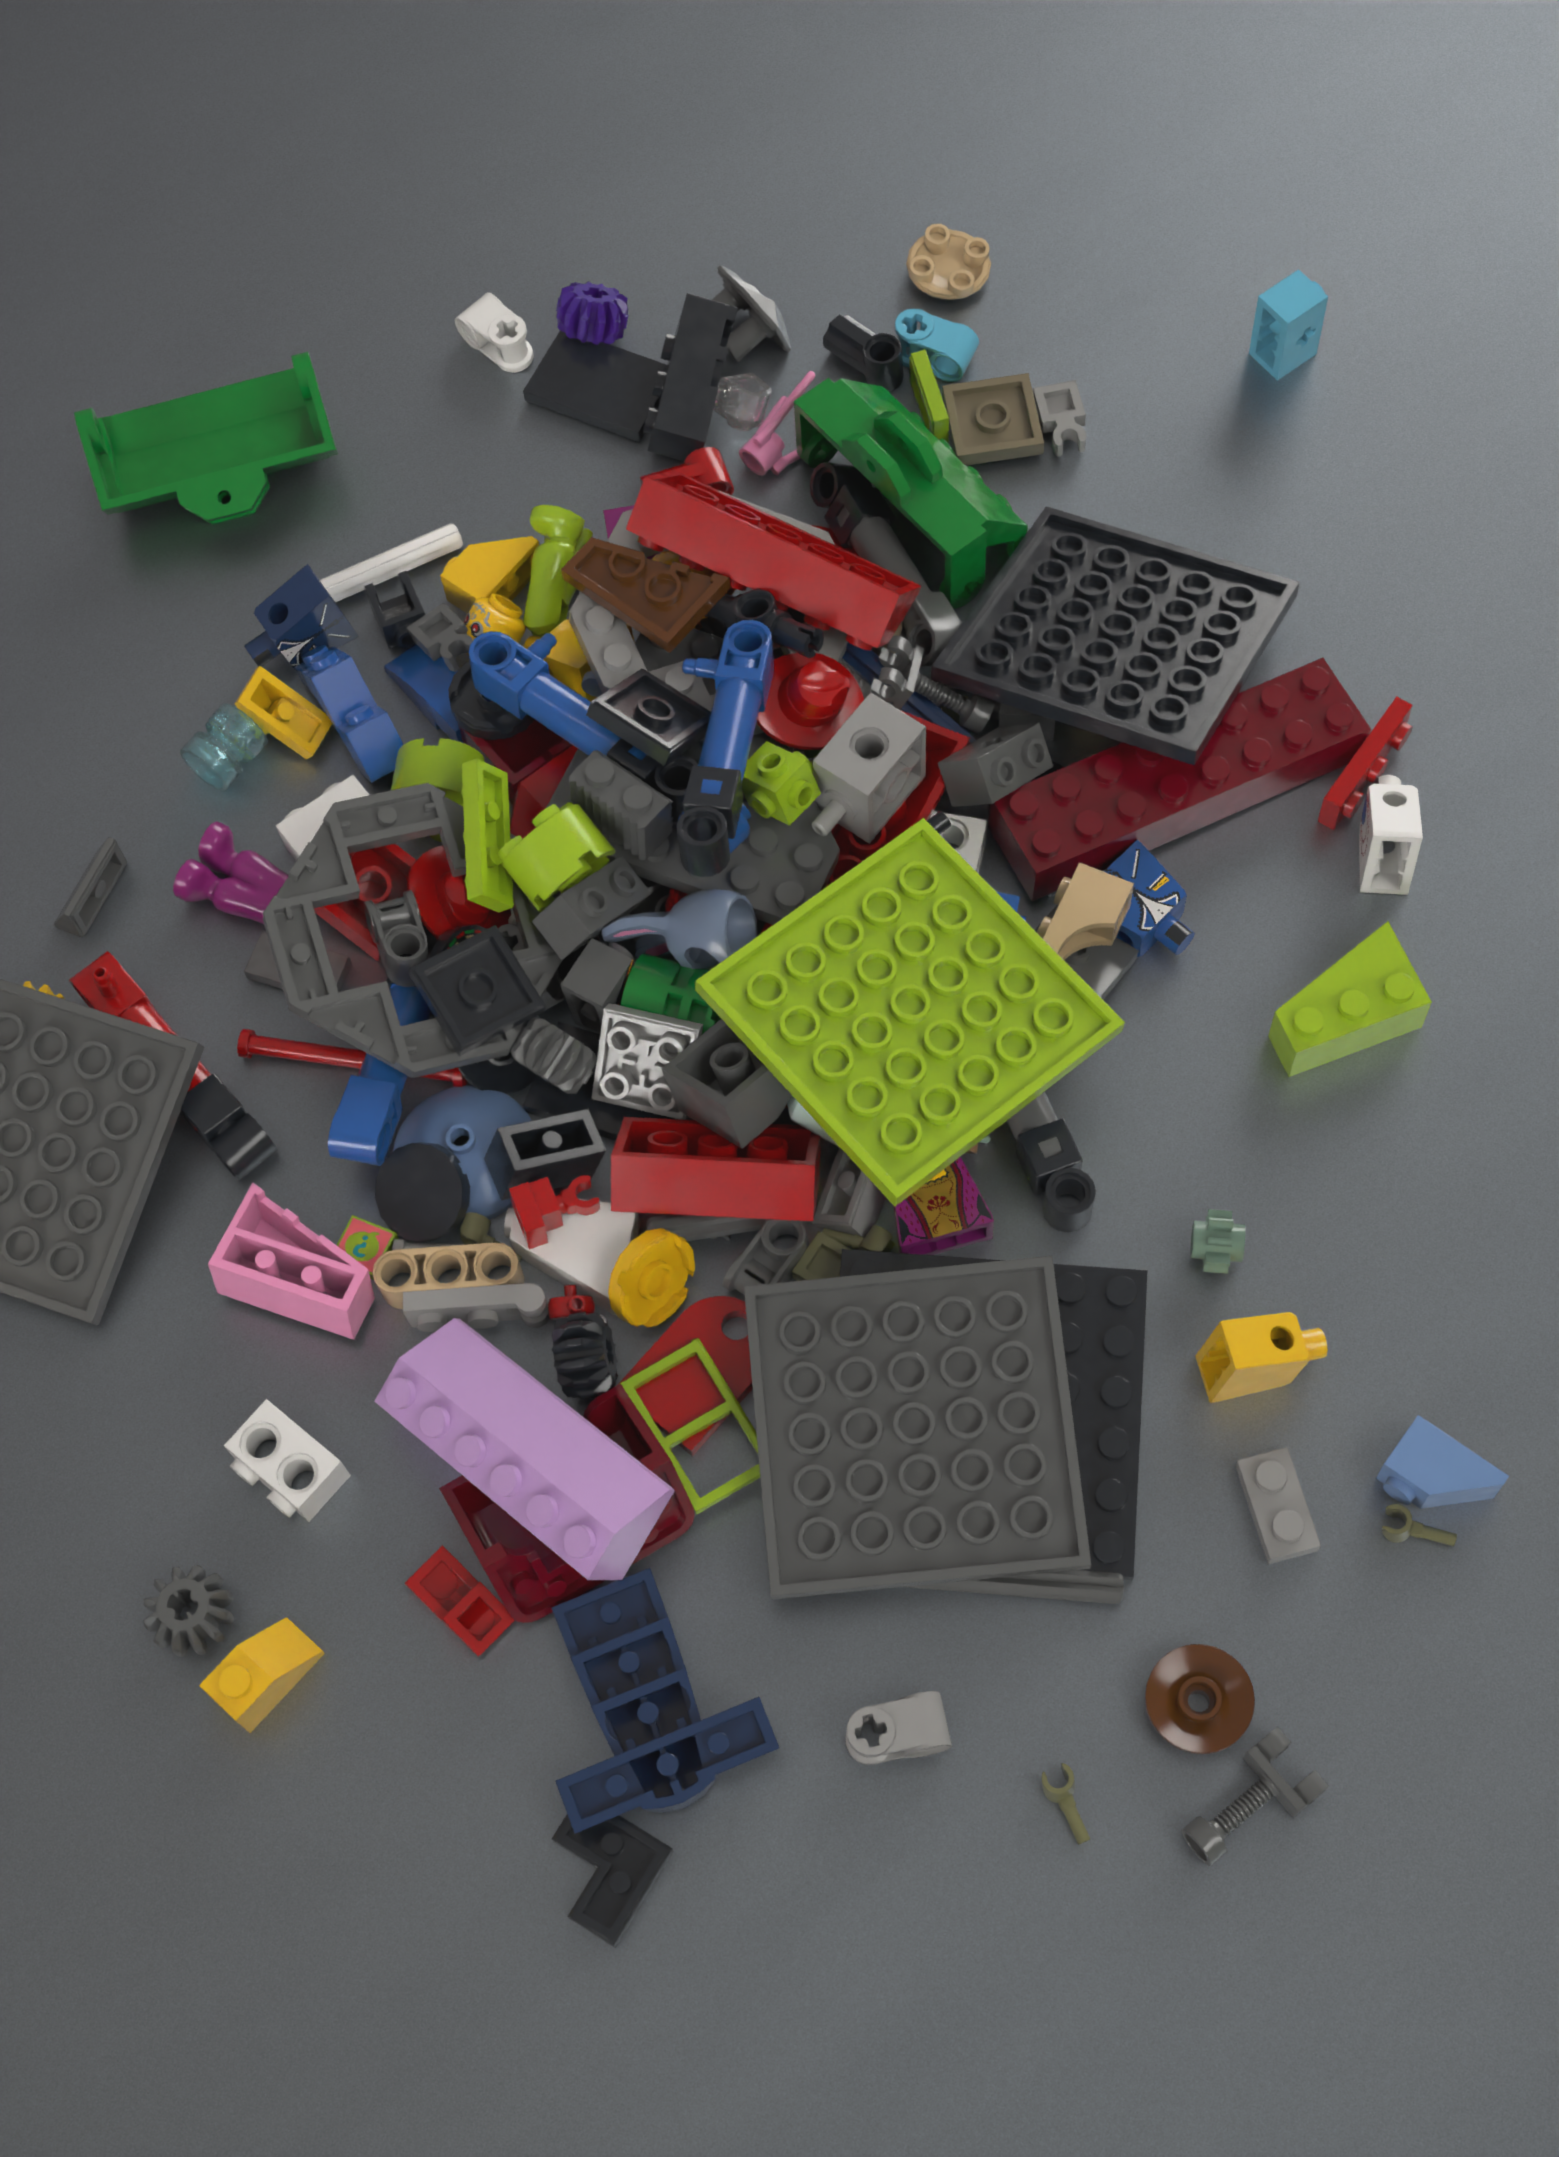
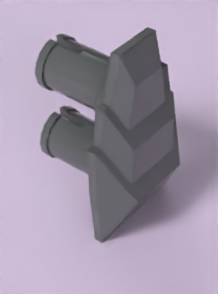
M720 265L717 269L718 274L723 278L724 284L722 285L724 289L712 300L738 307L737 312L740 309L743 311L747 309L750 316L730 333L727 343L730 355L737 362H740L741 358L765 337L768 339L772 338L784 351L789 353L791 346L784 319L775 302L763 296L755 286L744 282L735 272Z

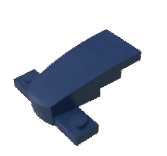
M650 1568L551 1608L594 1715L614 1754V1757L555 1781L574 1833H578L640 1806L644 1811L660 1813L684 1809L704 1797L716 1782L715 1775L779 1749L759 1696L701 1720L686 1667Z

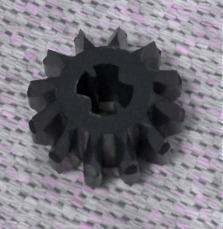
M578 1312L569 1314L567 1317L558 1318L552 1332L553 1348L551 1350L554 1354L557 1382L561 1385L563 1393L567 1397L589 1399L596 1398L614 1388L618 1377L616 1369L618 1360L615 1354L616 1344L613 1342L612 1329L608 1326V1320L603 1314H598L597 1312Z

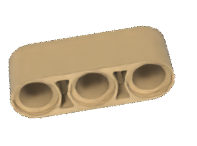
M496 1242L392 1250L384 1253L377 1259L372 1272L374 1281L388 1305L397 1309H403V1292L521 1284L525 1282L524 1273L517 1254L510 1246ZM504 1265L511 1268L509 1273L501 1279L488 1278L490 1271L497 1266ZM446 1270H460L459 1276L454 1281L449 1283L438 1282L439 1277ZM396 1274H410V1278L402 1286H389L390 1280Z

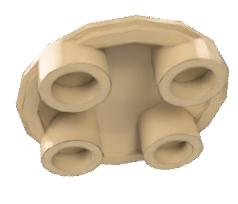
M932 224L925 230V235L920 237L909 250L906 262L909 277L919 290L934 298L946 300L966 298L979 291L988 280L991 268L990 248L987 241L983 238L973 237L962 231L948 229L943 224Z

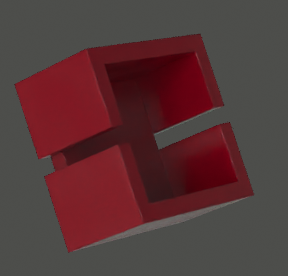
M536 720L525 731L513 737L498 740L474 737L459 726L464 744L478 750L484 756L486 763L508 773V794L512 805H514L520 781L572 746V744Z

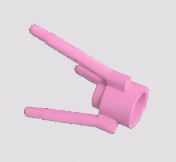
M809 371L788 398L782 396L756 433L739 450L743 463L755 474L763 476L771 470L775 475H779L789 464L800 459L797 449L782 456L781 451L785 448V445L774 431L793 408L794 401L803 395L807 387L814 380L815 373L813 371Z

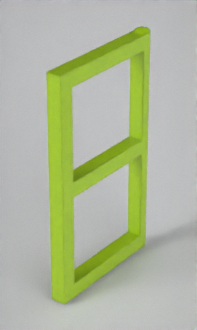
M699 1338L692 1340L691 1343L620 1383L671 1459L696 1514L703 1512L760 1478V1467L757 1464L700 1498L671 1450L674 1446L733 1413L758 1454L755 1428ZM697 1355L725 1402L668 1436L663 1437L635 1389L692 1356Z

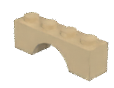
M1079 862L1072 879L1068 877L1062 879L1054 899V904L1059 906L1053 918L1047 916L1043 918L1037 934L1063 960L1074 952L1086 947L1112 946L1130 908L1134 883Z

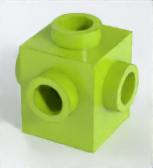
M766 741L747 760L742 790L749 806L764 818L771 816L790 826L821 794L813 775V765L800 752L794 751L791 753Z

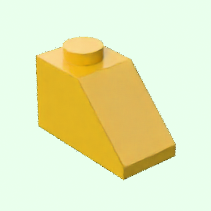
M533 536L468 545L458 557H453L448 561L443 573L440 575L447 601L465 613L469 612L477 598H489L491 594H498L512 601L530 582L533 553L535 548L539 546V541Z
M285 1617L238 1644L199 1686L238 1724L251 1733L325 1653L292 1621Z

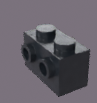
M589 1109L497 1128L484 1160L502 1201L511 1199L509 1188L526 1182L531 1183L545 1177L549 1178L552 1189L568 1186L579 1176L588 1175L592 1179L606 1149Z

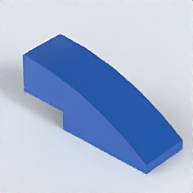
M415 645L384 666L385 672L437 730L441 728L451 740L463 743L458 723L451 712L448 691L456 672L448 669L442 656L433 661L418 645Z

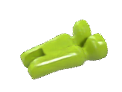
M553 505L533 507L529 518L532 528L545 537L544 543L537 546L533 553L530 585L523 622L526 628L532 632V635L539 637L551 632L560 623L567 620L569 604L577 589L563 579L561 569L593 537L591 530L583 528L585 520L581 516L570 510Z

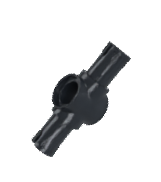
M751 590L737 597L725 594L705 615V617L726 623L727 628L742 620L761 622L769 628L772 634L773 650L783 646L807 658L814 657L816 655L815 651L819 652L824 642V633L821 629L795 621L790 613L778 609L773 595L766 590Z

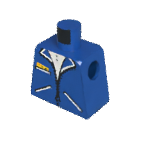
M1136 840L1104 871L1134 883L1131 905L1116 937L1139 950L1137 957L1143 956L1157 941L1175 955H1179L1187 948L1195 935L1192 930L1179 921L1184 913L1187 894L1140 841Z

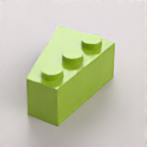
M1387 921L1278 1008L1274 1013L1268 1037L1288 1077L1422 1028L1432 1001L1389 921Z

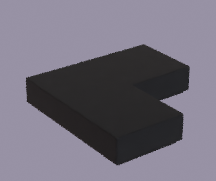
M567 1814L552 1840L596 1868L567 1917L616 1948L674 1850L620 1815L574 1833Z

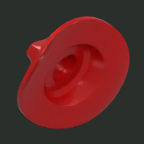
M797 652L774 659V675L765 711L758 713L756 723L761 730L777 742L798 749L822 750L864 701L860 686L850 671L835 659L824 654L815 653L814 657L807 658Z
M443 845L423 853L414 862L407 877L408 891L412 890L415 896L421 921L425 927L438 939L445 931L453 930L457 926L479 925L488 929L494 925L499 928L502 925L509 924L510 909L498 913L467 900L466 874L456 877L452 876Z

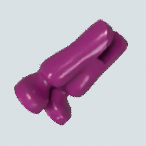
M215 821L205 830L198 848L201 863L192 858L185 861L175 877L173 893L177 898L185 902L210 899L214 907L222 912L264 924L263 912L272 898L276 897L289 874L255 851L243 850L237 853L234 846V836L229 826ZM212 871L225 874L229 878L220 879Z

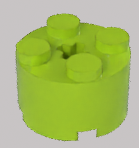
M424 738L409 741L400 747L397 752L391 790L429 783L444 791L446 798L463 806L461 794L462 763L476 758L485 762L484 756L478 750L462 742L439 738L438 746H423ZM440 834L430 836L433 840L442 842Z
M568 802L561 808H558L556 804H552L533 819L532 823L536 827L523 839L520 835L514 837L497 853L503 861L502 866L539 912H542L555 900L553 896L559 891L564 893L606 866L610 861L607 856L614 855L616 852L579 804Z

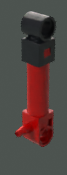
M106 951L69 979L73 988L88 1007L178 1036L155 1010L145 992L109 951ZM199 1061L180 1112L229 1172L240 1181L276 1153L278 1149L258 1122L249 1113H246L242 1104L215 1073L211 1074Z

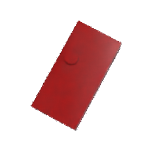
M624 1117L611 1153V1211L813 1221L820 1182L821 1137L800 1125L771 1124L741 1149L695 1120Z

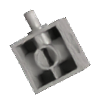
M870 692L813 760V775L821 792L815 799L821 813L812 822L813 830L821 836H827L834 826L839 824L870 844L925 777L926 726Z

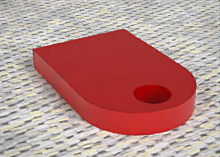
M713 1296L695 1302L681 1313L617 1385L691 1343L692 1340L699 1338L740 1404L753 1389L748 1335L742 1339L733 1340L723 1333V1327L732 1318L739 1317L747 1320L745 1301L730 1296ZM697 1355L692 1356L635 1389L658 1429L667 1436L725 1402ZM728 1416L678 1445L693 1457Z

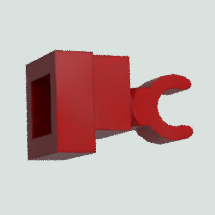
M584 1175L575 1178L570 1183L569 1188L562 1190L558 1195L554 1194L548 1177L509 1188L512 1207L529 1250L548 1243L546 1232L563 1226L562 1214L578 1213L586 1216L600 1210L598 1197L587 1201L580 1200L577 1197L581 1191L592 1187L590 1176Z

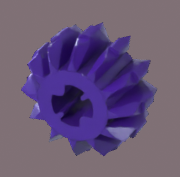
M589 281L585 284L571 283L570 286L562 288L561 295L558 298L556 309L557 328L566 333L567 337L580 339L582 343L593 342L595 345H598L600 342L614 343L615 340L623 338L624 330L627 328L629 317L628 298L620 294L616 288H607L603 283L599 285L592 284Z

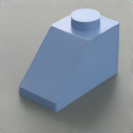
M1418 1415L1383 1464L1376 1479L1384 1484L1383 1489L1393 1499L1405 1505L1413 1503L1418 1508L1423 1509L1494 1499L1509 1476Z

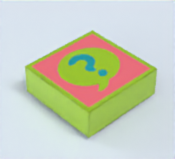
M352 1215L337 1246L369 1270L370 1279L374 1280L372 1272L375 1262L384 1253L392 1251L394 1239H399L394 1231Z

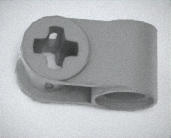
M940 1692L916 1693L896 1701L858 1709L850 1717L847 1724L845 1746L849 1755L861 1764L875 1765L902 1758L929 1756L953 1747ZM864 1725H871L874 1733L883 1732L879 1736L877 1746L869 1747L866 1739H857L861 1736Z

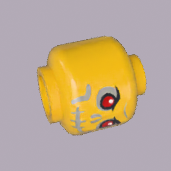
M491 594L489 598H477L463 621L468 629L466 634L474 640L480 634L486 632H501L519 644L526 630L521 617L523 611L515 603L498 594Z

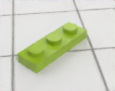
M476 758L462 763L461 794L464 811L463 840L465 844L467 900L499 913L514 908L512 877L502 866L503 861L497 855L498 851L511 840L508 773Z

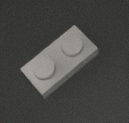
M1285 1447L1237 1460L1235 1467L1267 1563L1272 1564L1319 1551L1321 1544L1288 1448Z

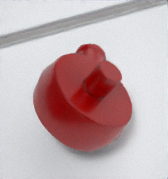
M565 1285L564 1296L550 1298L547 1311L549 1319L557 1321L558 1318L567 1317L572 1313H594L595 1304L593 1297L577 1295V1285Z

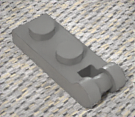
M534 1283L403 1292V1312L411 1328L417 1327L418 1330L423 1332H435L453 1318L461 1319L468 1326L478 1329L491 1328L496 1326L498 1321L522 1320L525 1325L531 1328H539L549 1320L548 1302L546 1301L544 1291Z

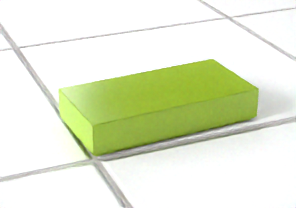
M922 350L911 353L909 357V381L921 418L926 428L938 440L944 439L949 444V417L927 352Z

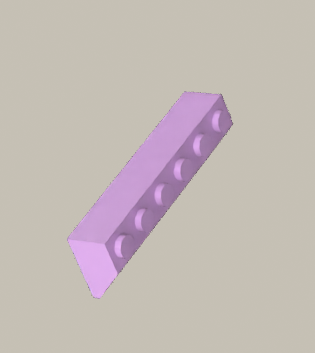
M453 1318L399 1357L374 1401L587 1580H623L675 1491L458 1318Z

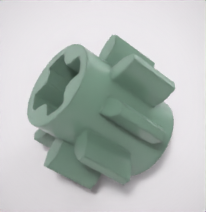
M1208 1209L1206 1221H1193L1190 1257L1202 1259V1263H1204L1203 1272L1228 1274L1230 1261H1243L1245 1224L1233 1223V1211Z

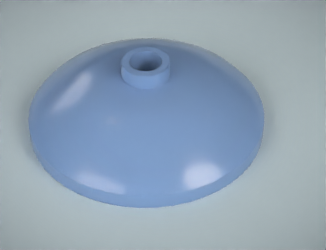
M472 1085L452 1087L433 1094L411 1111L398 1131L393 1151L411 1143L425 1142L439 1144L453 1152L461 1162L458 1164L463 1174H467L470 1183V1201L467 1212L483 1215L490 1220L503 1214L508 1208H512L511 1199L501 1201L484 1157L497 1128L532 1120L516 1100L503 1092L493 1090L481 1091ZM460 1136L469 1137V1141L465 1145H453L456 1138Z

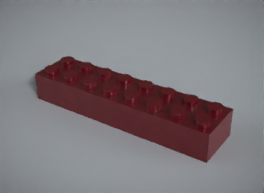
M1322 657L1238 693L1195 765L1123 742L1026 783L994 802L990 806L988 828L1031 901H1034L1057 891L1064 877L1072 879L1079 862L1101 871L1106 870L1136 840L1140 841L1148 850H1152L1348 765L1370 734L1371 728Z

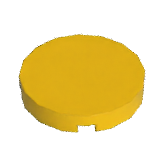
M657 1228L645 1231L629 1243L619 1255L611 1272L608 1289L610 1306L618 1318L632 1326L644 1325L649 1328L659 1325L676 1312L684 1302L689 1291L688 1288L684 1287L688 1275L693 1277L695 1271L693 1249L686 1239L669 1230Z

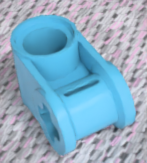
M915 308L901 312L895 321V331L902 347L903 366L909 367L911 353L926 350L934 376L950 383L961 380L979 345V338L970 327L961 323H953ZM917 322L921 324L920 330H917ZM906 347H910L909 355L906 354Z

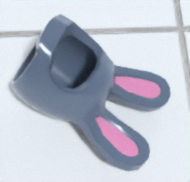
M708 889L692 892L684 896L670 911L644 912L623 916L610 922L601 931L604 941L618 942L642 936L635 943V957L637 959L643 953L665 959L673 955L683 967L705 969L712 965H718L756 938L757 921L752 904L746 896L737 891Z

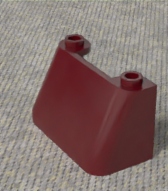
M619 1384L590 1402L584 1411L583 1417L675 1490L631 1564L633 1565L687 1532L693 1524L695 1512L671 1459L623 1386ZM463 1475L439 1488L508 1613L515 1621L521 1623L537 1621L552 1613V1607L579 1597L606 1581L587 1580Z

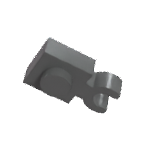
M442 603L407 627L413 641L433 661L442 656L449 670L456 672L460 669L455 659L462 653H469V647L473 640L466 634L468 629L465 623L445 603Z

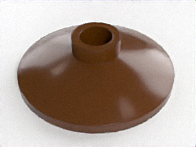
M1190 1644L1170 1651L1157 1662L1147 1681L1145 1703L1152 1725L1168 1743L1185 1752L1211 1754L1230 1747L1243 1736L1254 1714L1255 1696L1253 1685L1247 1672L1233 1656L1214 1646ZM1193 1694L1203 1695L1208 1702V1708L1202 1712L1194 1711L1188 1704V1698Z

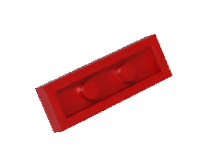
M1397 696L1325 795L1318 822L1334 830L1344 816L1350 819L1354 816L1365 796L1361 792L1368 781L1373 784L1374 780L1384 773L1389 763V760L1385 758L1392 748L1399 751L1407 741L1413 729V726L1407 723L1412 710V704Z

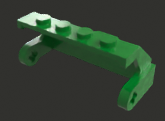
M309 352L292 355L291 358L294 366L292 369L123 413L97 418L93 408L74 412L77 429L102 511L107 515L122 513L178 498L180 505L184 509L206 522L216 525L256 514L270 489L267 474L338 455ZM231 496L230 502L223 504V499Z
M827 378L794 401L798 456L811 468H816L823 462H829L839 451L945 555V578L940 585L939 592L944 593L954 609L968 604L981 590L985 581L986 547L1006 543L1007 554L1011 556L1027 534L1028 525L1013 512L1008 500L1001 494L996 495L984 484L982 477L976 469L971 466H965L955 456L953 449L944 439L938 440L926 428L924 421L916 412H909L884 387L843 378L834 383L830 378Z

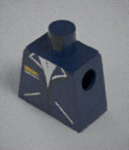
M307 564L255 608L254 614L265 631L245 644L244 647L258 666H264L282 653L294 668L304 662L302 656L308 651L321 645H326L328 649L333 646L338 649L357 638L358 634Z

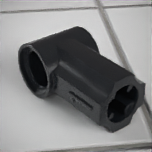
M839 314L829 323L827 332L823 336L824 348L863 373L867 384L882 386L888 392L895 390L901 385L904 378L902 347L900 341L895 336L887 333L876 334L849 315L842 316Z

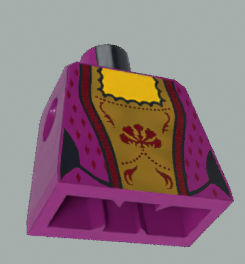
M961 1157L896 1207L893 1205L899 1253L936 1255L993 1239V1216Z

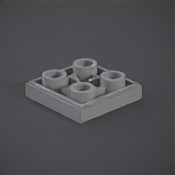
M608 1003L603 1011L592 1099L686 1120L689 1116L679 1111L661 1068L702 1035L703 1024Z

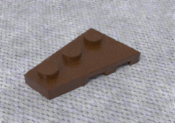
M593 537L561 569L563 579L669 653L673 651L731 588L729 577L713 573L712 577L690 571V566L675 561L671 565L645 558L644 552Z

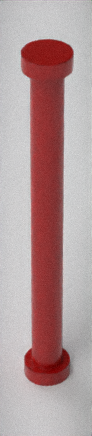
M250 1029L241 1030L237 1044L238 1056L243 1058H251L253 1054L356 1069L361 1068L366 1052L359 1049L256 1035L254 1030ZM458 1068L420 1076L421 1078L453 1082V1087H463L467 1084Z

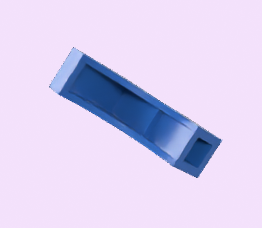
M326 645L318 646L302 656L304 662L294 668L302 683L310 690L331 720L362 776L370 782H374L394 771L397 752L404 744L388 713L375 703L352 657L334 646L328 649Z

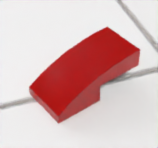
M443 1545L405 1582V1585L478 1657L515 1621L508 1613L506 1607L480 1581L478 1582Z

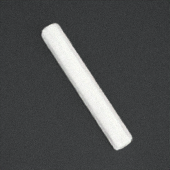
M450 523L323 578L320 581L336 603L365 590L364 586L373 583L375 586L398 576V573L409 571L463 546L462 537L457 527Z

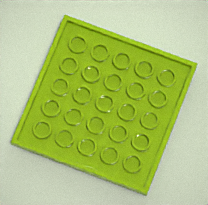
M924 818L695 981V991L895 1207L1122 1032L1125 1022Z

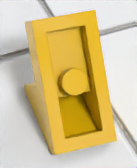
M261 666L255 669L235 702V706L253 738L259 740L270 733L306 760L315 754L332 725L325 712Z

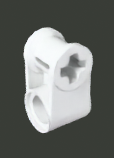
M485 293L454 319L455 326L462 338L472 348L482 352L502 370L511 373L520 372L528 368L532 363L534 354L532 346L525 340L527 335L525 322L521 317L504 306L492 293Z

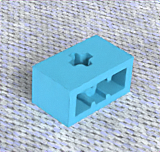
M1299 269L1259 295L1249 354L1277 381L1317 354L1328 296L1317 282L1311 281Z

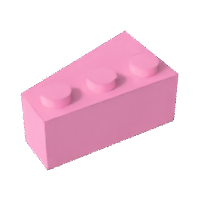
M253 1182L208 1263L218 1294L353 1340L375 1299L369 1270L324 1235L318 1236L302 1224L296 1214L288 1208L282 1209L266 1197L264 1190Z

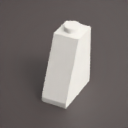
M600 1201V1210L592 1215L585 1216L578 1213L562 1214L563 1226L546 1232L548 1243L529 1250L514 1209L508 1208L504 1223V1236L510 1239L514 1252L522 1256V1260L564 1285H577L578 1294L593 1297L595 1304L617 1316L610 1306L608 1295L611 1272L619 1255L633 1239L639 1236L641 1221L638 1213L611 1211L610 1202Z

